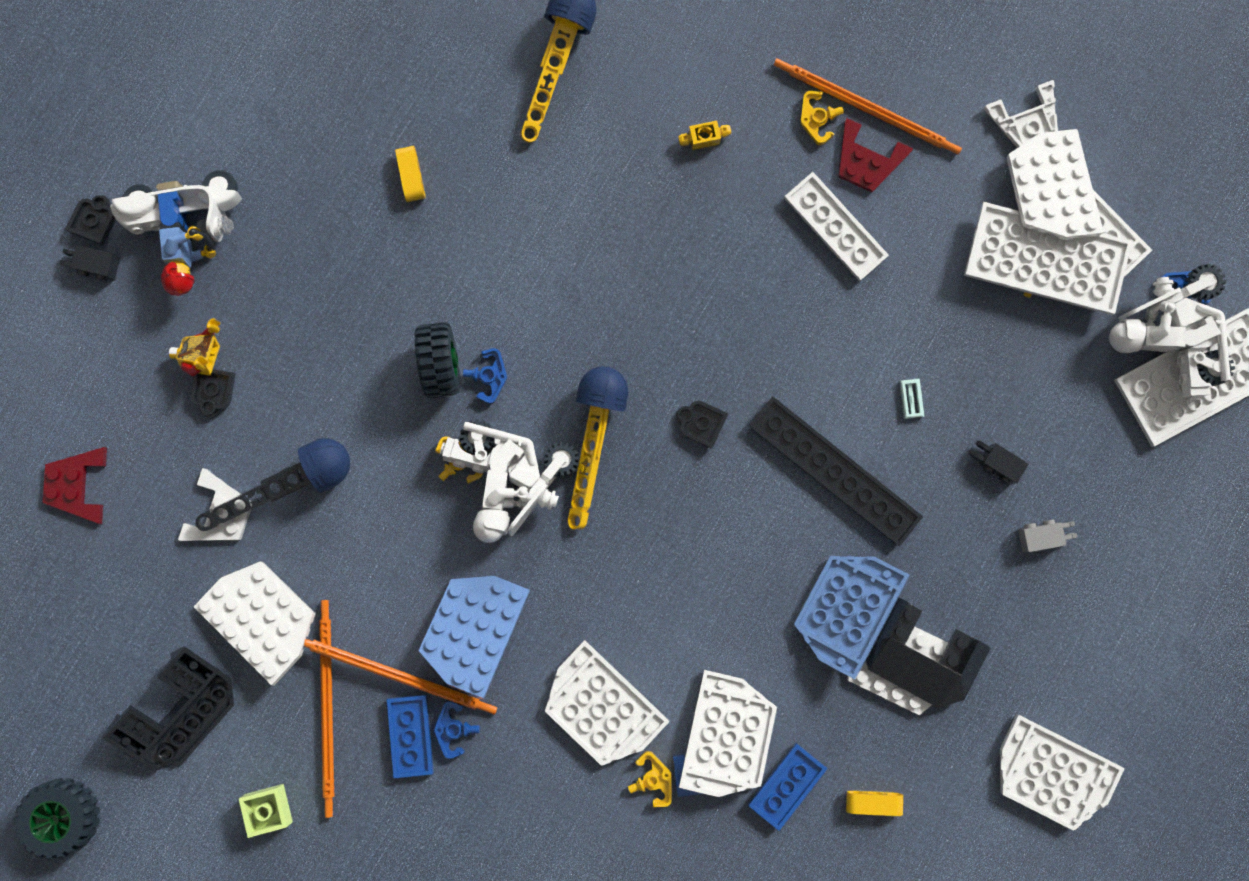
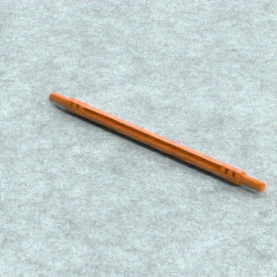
M777 58L773 64L790 73V76L939 148L943 147L957 155L962 150L961 147L947 141L945 137L796 65L792 66Z
M321 600L319 638L320 642L331 645L329 600ZM320 654L322 797L325 800V818L333 817L332 797H334L332 661L330 657Z
M305 640L304 647L317 654L330 657L474 710L477 708L494 715L496 713L497 707L481 702L479 698L343 651L317 640Z

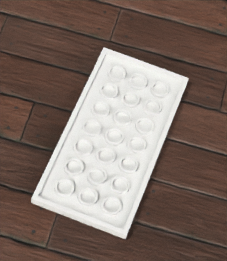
M983 202L964 276L1114 315L1132 241L1107 234L1063 240L1051 233L1046 232L1044 234L1036 229L1023 227L1020 213L1017 210Z
M1249 308L1225 320L1228 354L1231 356L1229 361H1234L1231 366H1235V370L1231 371L1234 374L1231 376L1230 381L1217 386L1211 385V395L1204 396V400L1191 401V397L1183 398L1182 387L1179 382L1180 366L1177 362V351L1165 352L1114 380L1151 447L1162 443L1249 396ZM1208 348L1203 349L1199 352L1206 353L1208 352Z

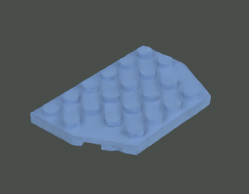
M830 556L794 625L820 661L856 680L910 575L874 556Z
M496 576L451 579L419 652L447 685L484 700L530 590Z

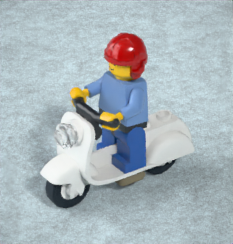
M224 170L210 172L204 178L202 186L184 185L183 187L178 181L157 184L156 188L158 191L154 192L146 185L136 184L129 187L121 198L111 200L110 208L112 214L126 230L133 234H142L145 231L151 230L160 232L162 260L166 264L162 270L161 282L165 291L170 295L182 296L189 293L195 283L194 277L190 275L191 263L203 259V256L208 258L215 257L214 241L220 242L224 233L229 235L231 230H233V222L231 218L228 219L225 215V211L237 206L242 197L237 192L238 185L235 178ZM209 209L207 220H199L197 223L198 228H189L187 226L186 214H191V211ZM192 239L196 241L202 240L205 244L204 250L201 251L199 249L192 252Z

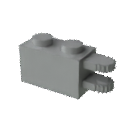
M1053 519L1042 521L1043 525L1036 526V523L1025 524L1023 529H1018L1022 552L1066 546L1067 539L1077 538V533L1064 535L1063 530L1065 527L1075 526L1074 521L1055 523Z

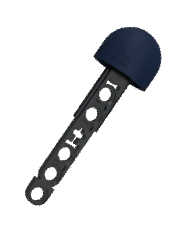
M322 438L298 448L299 463L260 481V485L217 505L213 510L211 508L203 512L195 520L196 527L201 531H208L217 527L220 523H225L268 501L274 502L309 484H312L318 492L323 493L345 479L350 469L349 454L341 443L333 439ZM290 474L296 475L298 482L290 484L287 481V476ZM270 484H279L280 491L277 493L272 492ZM255 492L257 494H262L260 501L258 498L252 500L251 502L249 501V499L255 495ZM235 501H244L245 508L242 510L237 509ZM218 509H226L228 516L226 518L219 517ZM201 517L209 518L210 526H203L200 522Z

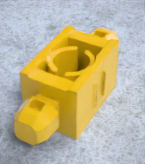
M717 121L689 126V134L684 133L678 136L679 145L687 146L691 143L692 150L719 145L721 137L725 138L731 135V128L729 125H721L719 128ZM705 132L710 136L708 138H702L699 135Z

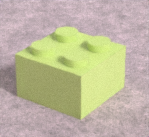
M284 784L247 793L239 798L248 838L286 828L293 822Z

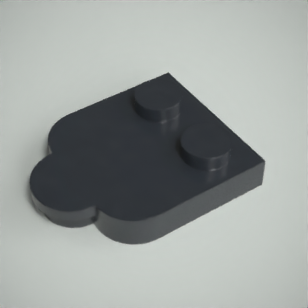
M97 195L92 200H80L65 230L103 245L115 221L110 208V200L103 195Z
M213 369L211 375L198 373L194 376L191 401L195 405L200 406V411L204 416L214 417L219 413L220 409H226L230 405L236 373Z
M695 401L690 407L683 406L679 408L676 417L678 422L681 423V431L684 436L712 449L729 414L705 402Z

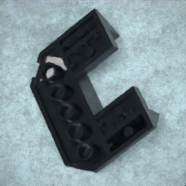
M898 598L866 659L868 670L937 708L965 700L991 648L980 640L974 639L955 629L939 662L930 659L905 645L922 610L909 604L908 601Z
M185 646L170 653L171 660L157 674V678L184 695L161 722L154 721L130 705L121 716L116 714L103 736L104 740L152 770L159 769L161 766L182 765L234 706L232 678Z

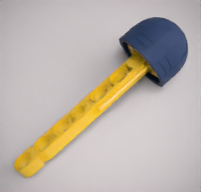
M550 0L548 2L544 17L553 23L554 27L540 65L542 71L526 115L527 121H524L520 135L523 141L530 143L537 139L541 129L539 125L544 120L559 74H563L576 33L589 35L596 16L595 0ZM562 38L566 43L565 48L559 49L555 44L556 39ZM555 56L559 59L557 67L550 65V57ZM548 75H550V79L553 80V83L550 82L547 86V89H550V92L546 89L539 88L540 85L544 87L546 80L543 79V77H547ZM538 93L546 94L547 100L545 103L538 102ZM536 110L540 113L541 118L539 121L531 119L530 114L532 111ZM527 128L532 129L535 133L532 139H527L524 135V131Z
M600 366L589 370L582 377L578 387L576 402L590 405L571 501L572 509L570 508L568 525L571 529L582 530L587 524L589 515L587 511L591 505L609 410L625 412L627 404V382L620 372L611 367ZM598 422L599 428L595 432L594 424ZM592 441L595 442V447L593 450L590 449V443ZM585 478L587 480L586 488H584L582 485V482ZM581 497L584 501L582 507L579 506V499ZM577 516L580 519V523L578 526H576L575 524V518Z

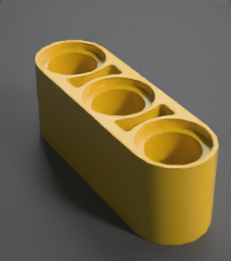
M415 146L395 149L406 202L425 199Z
M847 791L846 812L864 815L902 816L903 794Z

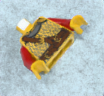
M214 318L210 319L207 323V328L202 333L184 337L180 348H170V358L176 359L181 369L190 376H195L198 373L211 375L220 348L214 335L220 331L218 327L220 322Z

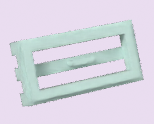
M920 379L899 381L904 419L924 417ZM913 383H915L918 413H915ZM905 384H907L911 414H909Z

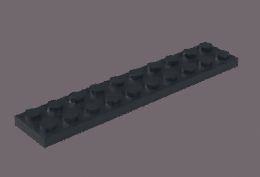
M771 397L748 426L898 547L902 545L923 518L920 513L775 397Z

